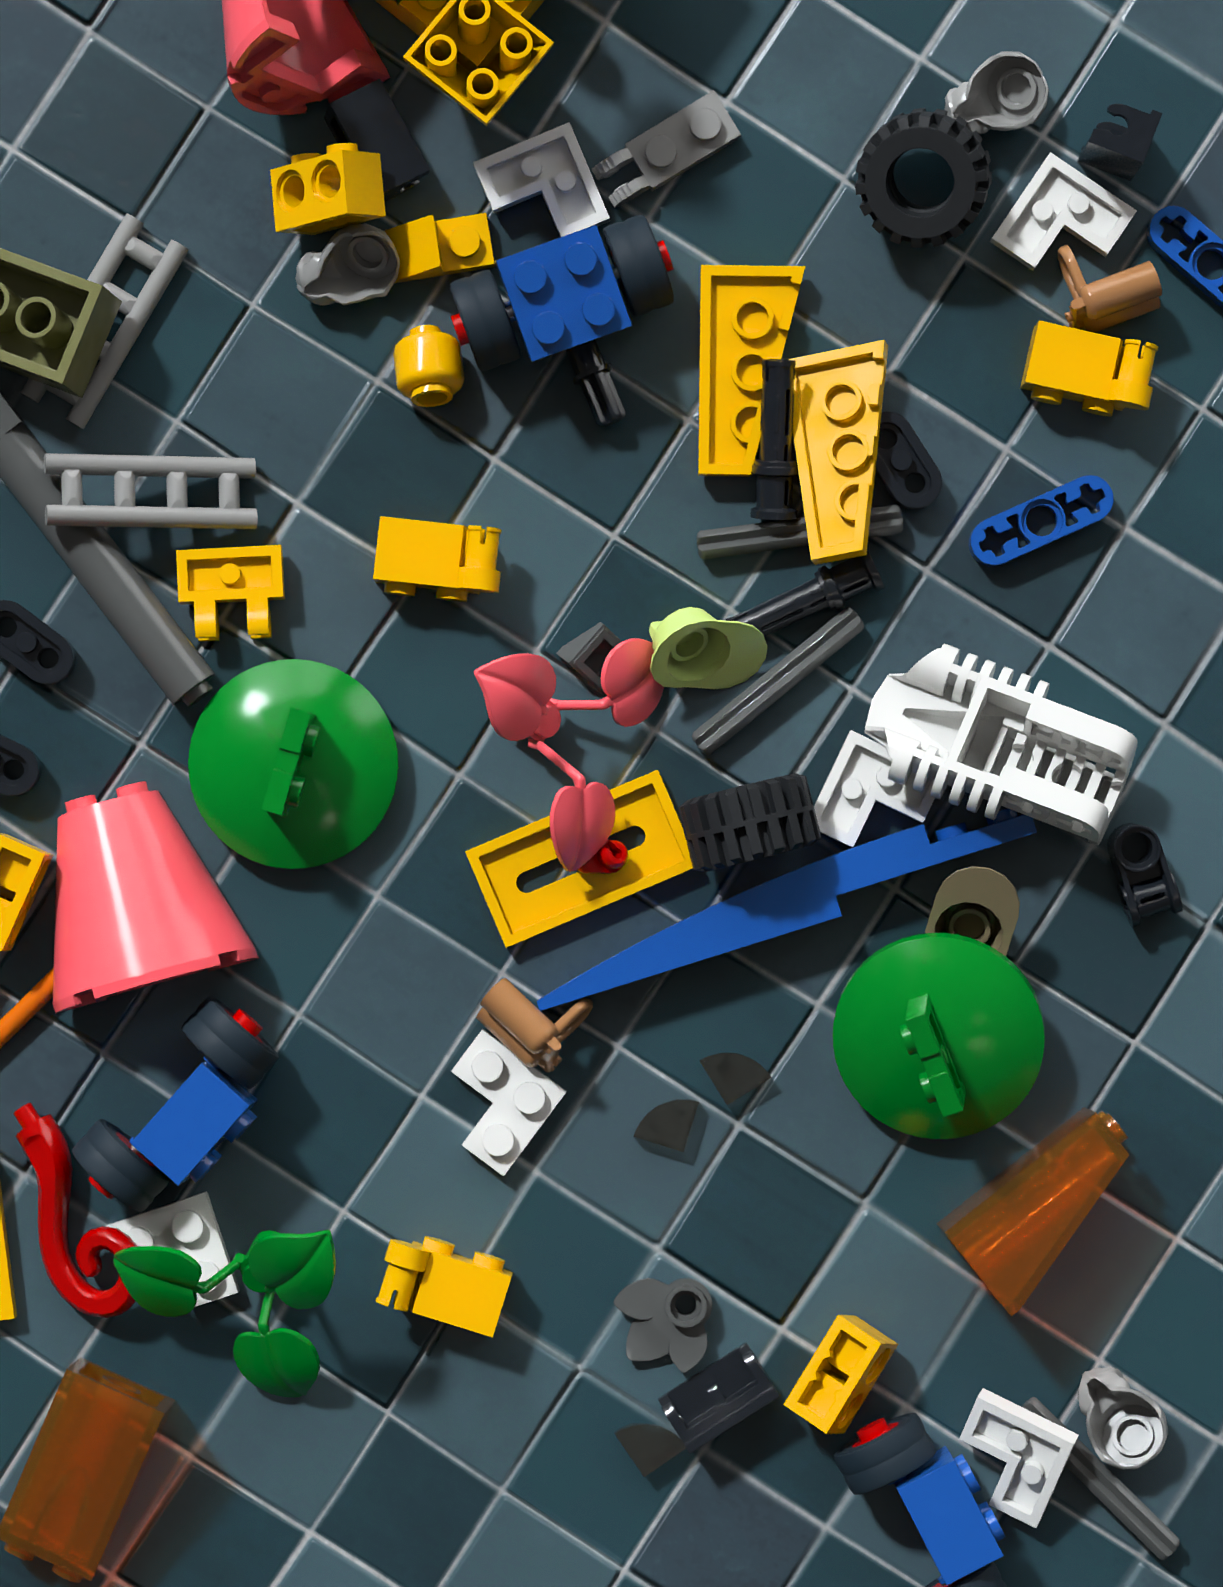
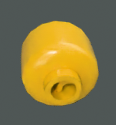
M421 325L411 329L410 335L402 338L395 345L393 356L396 386L403 396L411 399L413 404L422 407L440 406L451 401L453 395L461 389L464 382L460 343L454 336L441 332L438 326Z

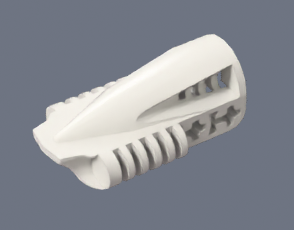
M945 643L941 648L932 651L919 660L907 673L887 675L872 699L865 726V734L884 746L889 757L893 760L888 773V780L905 785L913 771L916 773L913 789L919 792L924 791L931 778L934 779L930 795L937 799L942 798L947 785L952 786L948 802L955 806L960 804L965 792L970 793L966 809L973 813L978 811L983 799L988 800L984 814L986 818L994 820L1000 807L1004 806L1087 838L1088 842L1095 845L1100 844L1114 814L1134 760L1138 741L1133 734L1119 726L1046 699L1050 686L1048 682L1040 680L1032 694L1028 692L1032 676L1022 673L1014 687L1010 685L1014 670L1004 667L998 680H995L993 675L996 663L986 660L980 673H977L975 669L978 663V656L971 653L966 656L962 667L958 666L961 650ZM1086 760L1096 762V765L1089 763ZM1106 767L1116 769L1115 774L1106 771Z

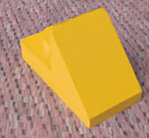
M487 213L437 221L434 220L433 215H428L385 230L394 243L401 262L398 278L395 283L495 267Z

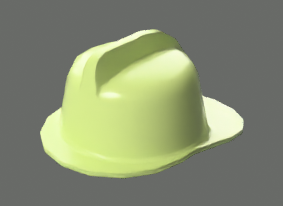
M687 607L679 609L668 615L663 621L652 622L649 627V633L653 641L652 648L654 650L650 671L653 679L663 687L730 688L745 682L758 672L766 659L768 646L763 633L757 628L739 621L716 620L700 608Z

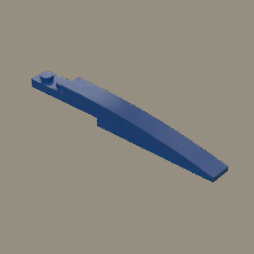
M1007 808L999 811L994 820L986 818L988 825L968 831L965 822L937 830L935 833L938 841L933 843L929 842L925 826L921 824L815 861L714 904L628 947L538 999V1008L540 1011L841 917L842 914L837 902V895L1037 833L1033 818L1024 814L1018 816L1016 811Z

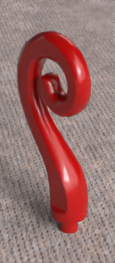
M31 1102L27 1103L13 1113L23 1128L15 1137L29 1159L37 1177L39 1245L47 1275L61 1297L79 1312L101 1318L122 1315L136 1301L127 1291L120 1276L112 1288L99 1290L82 1277L73 1262L68 1244V1214L73 1171L71 1154L68 1144L52 1115L48 1114L40 1117ZM102 1226L91 1229L82 1236L77 1245L75 1253L77 1264L82 1274L86 1277H95L102 1270L100 1252L103 1249L109 1250L115 1255L117 1251L137 1247V1245L129 1235L118 1228Z

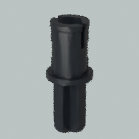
M594 339L566 349L576 374L573 378L574 385H581L597 425L607 427L625 418L626 412L609 374L613 367L611 363H605L596 340Z

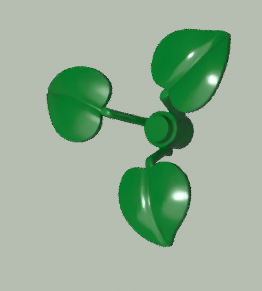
M271 1230L262 1231L256 1235L246 1255L236 1253L232 1262L203 1282H199L202 1274L199 1263L180 1250L161 1246H139L122 1249L115 1253L113 1260L115 1268L132 1298L147 1311L165 1317H177L190 1313L197 1303L196 1293L205 1294L236 1270H240L243 1283L252 1291L264 1292V1298L258 1321L259 1333L243 1332L237 1336L234 1342L233 1354L238 1369L249 1382L270 1394L293 1398L306 1396L319 1375L320 1359L318 1352L312 1342L299 1332L287 1328H277L270 1331L269 1318L275 1293L286 1305L296 1309L317 1307L328 1297L336 1270L335 1249L330 1230L308 1234L279 1233Z

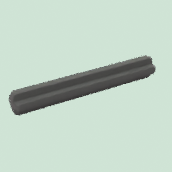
M891 505L871 508L868 538L894 535L902 532L903 518L899 506ZM805 517L701 530L697 533L696 537L698 554L702 559L809 546Z
M850 607L843 609L696 729L691 736L694 743L704 754H712L859 634L865 626L862 619Z
M1035 1397L1030 1398L1021 1406L1068 1429ZM1077 1438L1065 1466L1159 1559L1164 1560L1172 1555L1180 1544L1179 1538Z

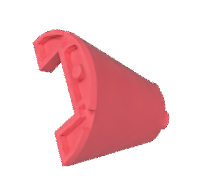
M222 0L228 83L237 101L252 111L270 115L306 113V103L320 102L326 98L331 103L378 79L383 83L390 78L387 68L347 0Z
M146 781L119 787L116 789L118 797L97 803L95 795L65 802L67 813L57 818L53 1007L55 1014L106 1000V997L208 970V972L259 959L256 947L158 790L149 791Z

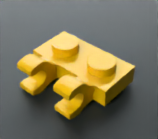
M281 545L176 550L178 602L180 605L194 604L195 638H198L199 642L220 641L217 603L247 601L248 636L251 639L272 638L269 600L285 599L283 548Z

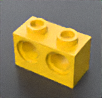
M338 143L327 146V154L303 153L290 157L291 164L271 169L276 232L316 235L343 228L350 224H358L385 217L380 153L358 151V144Z
M0 833V951H11L54 855L3 833Z
M837 1315L783 1405L826 1434L845 1433L897 1348L898 1343L857 1316Z

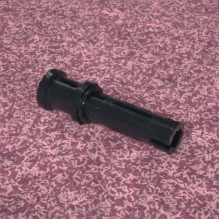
M762 359L761 442L759 458L755 459V464H752V473L757 475L756 507L750 509L751 518L764 520L797 519L798 510L792 508L793 476L799 474L798 465H796L797 461L792 459L796 360Z
M867 550V555L851 558L830 569L825 565L818 568V571L814 573L815 578L745 612L729 617L726 621H739L753 625L765 637L827 607H830L831 611L834 609L838 611L844 608L845 601L872 588L878 592L885 587Z

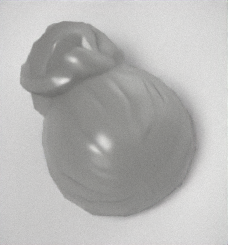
M1002 51L984 61L974 71L969 82H963L958 88H952L948 91L945 97L944 110L948 111L947 116L956 119L960 116L967 121L966 127L972 133L977 131L979 134H985L990 129L999 131L1017 130L1038 120L1046 109L1049 88L1041 69L1033 59L1021 52Z
M366 223L350 224L337 231L322 252H307L300 259L296 267L295 279L297 289L308 301L322 306L331 305L336 302L348 305L375 297L386 296L398 278L401 262L397 249L385 231Z
M1109 1366L1085 1371L1082 1374L1077 1400L1079 1401L1081 1413L1086 1416L1088 1437L1100 1459L1117 1469H1138L1151 1459H1154L1162 1451L1169 1433L1166 1415L1160 1406L1144 1393L1130 1389L1128 1381L1123 1378V1374L1119 1369Z

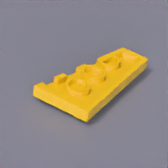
M701 265L698 476H751L752 464H754L761 438L762 359L782 358L806 266Z
M885 340L789 359L796 360L793 437L810 557L815 565L867 555L888 356V344Z

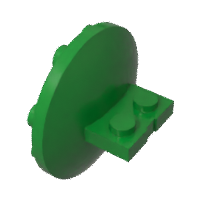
M287 659L267 662L240 673L219 689L208 702L196 723L189 748L188 769L195 803L207 825L221 841L238 854L257 863L276 868L303 869L321 866L342 858L358 848L372 835L384 819L393 800L398 781L399 758L396 738L389 719L379 702L362 684L332 666L310 660Z
M925 933L913 935L892 942L876 951L856 969L848 980L838 1001L833 1023L835 1060L840 1075L852 1096L867 1112L885 1125L921 1138L952 1139L964 1137L988 1129L1003 1120L1028 1095L1040 1071L1044 1053L1045 1028L1043 1014L1038 998L1027 978L1012 961L993 947L970 937L957 934Z

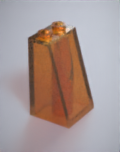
M1085 1107L1082 1108L937 1223L1010 1316L1017 1313L1129 1156V1153L1121 1144L1128 1137L1109 1113L1105 1114L1102 1110L1096 1113Z
M82 1357L68 1367L1 1521L0 1540L6 1542L4 1549L8 1553L24 1560L33 1561L34 1556L48 1561L54 1564L52 1571L55 1574L69 1581L80 1583L82 1578L92 1581L102 1565L176 1400Z

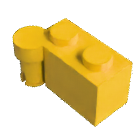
M1039 320L1033 328L1020 388L1032 391L1031 399L1043 403L1061 405L1063 398L1083 402V411L1101 416H1112L1114 409L1122 411L1125 407L1149 410L1153 388L1149 386V381L1158 346L1146 342L1145 346H1142L1139 359L1138 353L1141 340L1126 339L1124 342L1125 346H1122L1123 341L1120 338Z
M380 516L373 580L376 583L385 584L384 593L415 596L416 587L436 589V599L467 602L468 593H499L501 572L496 570L502 529L487 527V530H485L482 526L468 525L467 528L464 525Z
M425 1236L423 1244L415 1241L411 1244L401 1240L390 1239L384 1258L389 1263L379 1295L375 1300L377 1303L388 1307L393 1292L396 1290L393 1309L406 1312L409 1310L412 1313L493 1338L513 1272L503 1269L505 1260L481 1252H475L473 1259L453 1253L454 1244L429 1236Z

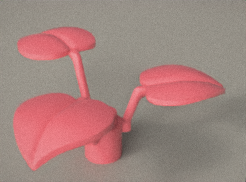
M640 638L627 639L617 644L609 652L601 671V686L607 696L599 700L553 699L552 696L556 689L554 669L548 660L535 654L522 653L504 656L474 670V675L483 692L488 717L496 733L510 741L528 738L529 748L541 752L574 782V786L562 787L556 793L550 810L552 842L557 858L566 871L578 870L606 843L615 822V803L606 785L599 782H591L586 785L585 777L545 744L544 740L554 736L559 730L561 724L560 710H604L611 706L615 723L624 727L637 725L647 719L657 707L664 687L653 679L650 671L651 658L654 653L652 642Z

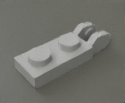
M713 90L627 142L624 149L599 162L592 168V172L597 180L612 176L632 161L635 163L642 176L619 186L608 197L614 208L648 189L653 192L741 138V133Z

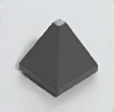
M600 622L562 646L556 654L603 694L601 671L604 661L609 652L622 641Z

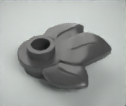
M644 1278L627 1285L615 1297L614 1305L624 1314L635 1318L631 1323L626 1342V1355L629 1360L651 1361L669 1353L676 1367L681 1372L686 1373L703 1358L708 1345L704 1324L712 1311V1299L708 1289L701 1282L691 1278H681L668 1285L654 1278ZM690 1295L695 1299L696 1307L691 1313L684 1314L676 1308V1300L680 1296Z

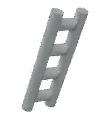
M127 213L87 279L104 286L120 299L122 303L118 311L126 315L111 343L106 340L98 359L100 361L92 373L83 398L30 378L21 391L23 395L37 403L40 402L45 391L48 390L72 404L73 407L66 420L81 429L85 428L189 249L171 239L164 253L138 239L137 235L144 223ZM125 256L152 270L137 298L110 282Z
M45 453L44 474L61 475L62 505H46L45 507L46 526L257 528V509L240 508L239 478H255V458ZM82 475L114 476L115 506L83 505ZM135 476L166 477L167 507L136 506ZM187 477L218 478L219 508L188 507Z

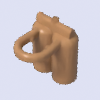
M1064 245L1059 248L1057 253L1059 265L1073 297L1069 306L1070 311L1065 313L1069 327L1076 329L1085 327L1087 331L1095 333L1161 307L1159 296L1162 295V287L1151 261L1086 284L1070 247Z
M503 978L482 999L480 1004L483 1008L477 1014L476 1019L524 1065L531 1068L539 1065L545 1072L549 1073L555 1070L554 1066L556 1067L562 1061V1058L559 1056L561 1042L586 1019L593 1008V1001L588 996L582 998L556 1023H553L508 979Z

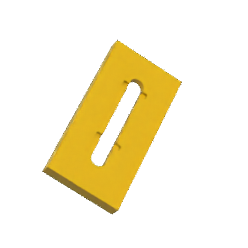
M658 770L610 790L615 803V822L610 835L632 826H638L645 832L644 842L640 846L628 850V861L616 873L585 874L576 872L532 892L525 893L520 891L516 881L521 873L557 858L553 842L550 839V816L465 851L506 948L693 869L683 827Z

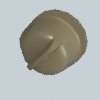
M971 866L957 870L947 877L940 886L925 933H949L970 937L993 947L1006 956L1019 917L1020 900L1016 889L1003 874L991 868Z

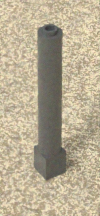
M0 390L1 480L170 702L176 705L184 701L187 707L194 705L213 690L208 681L214 677V671L104 527L46 526V505H62L61 475L44 474V455L47 452Z

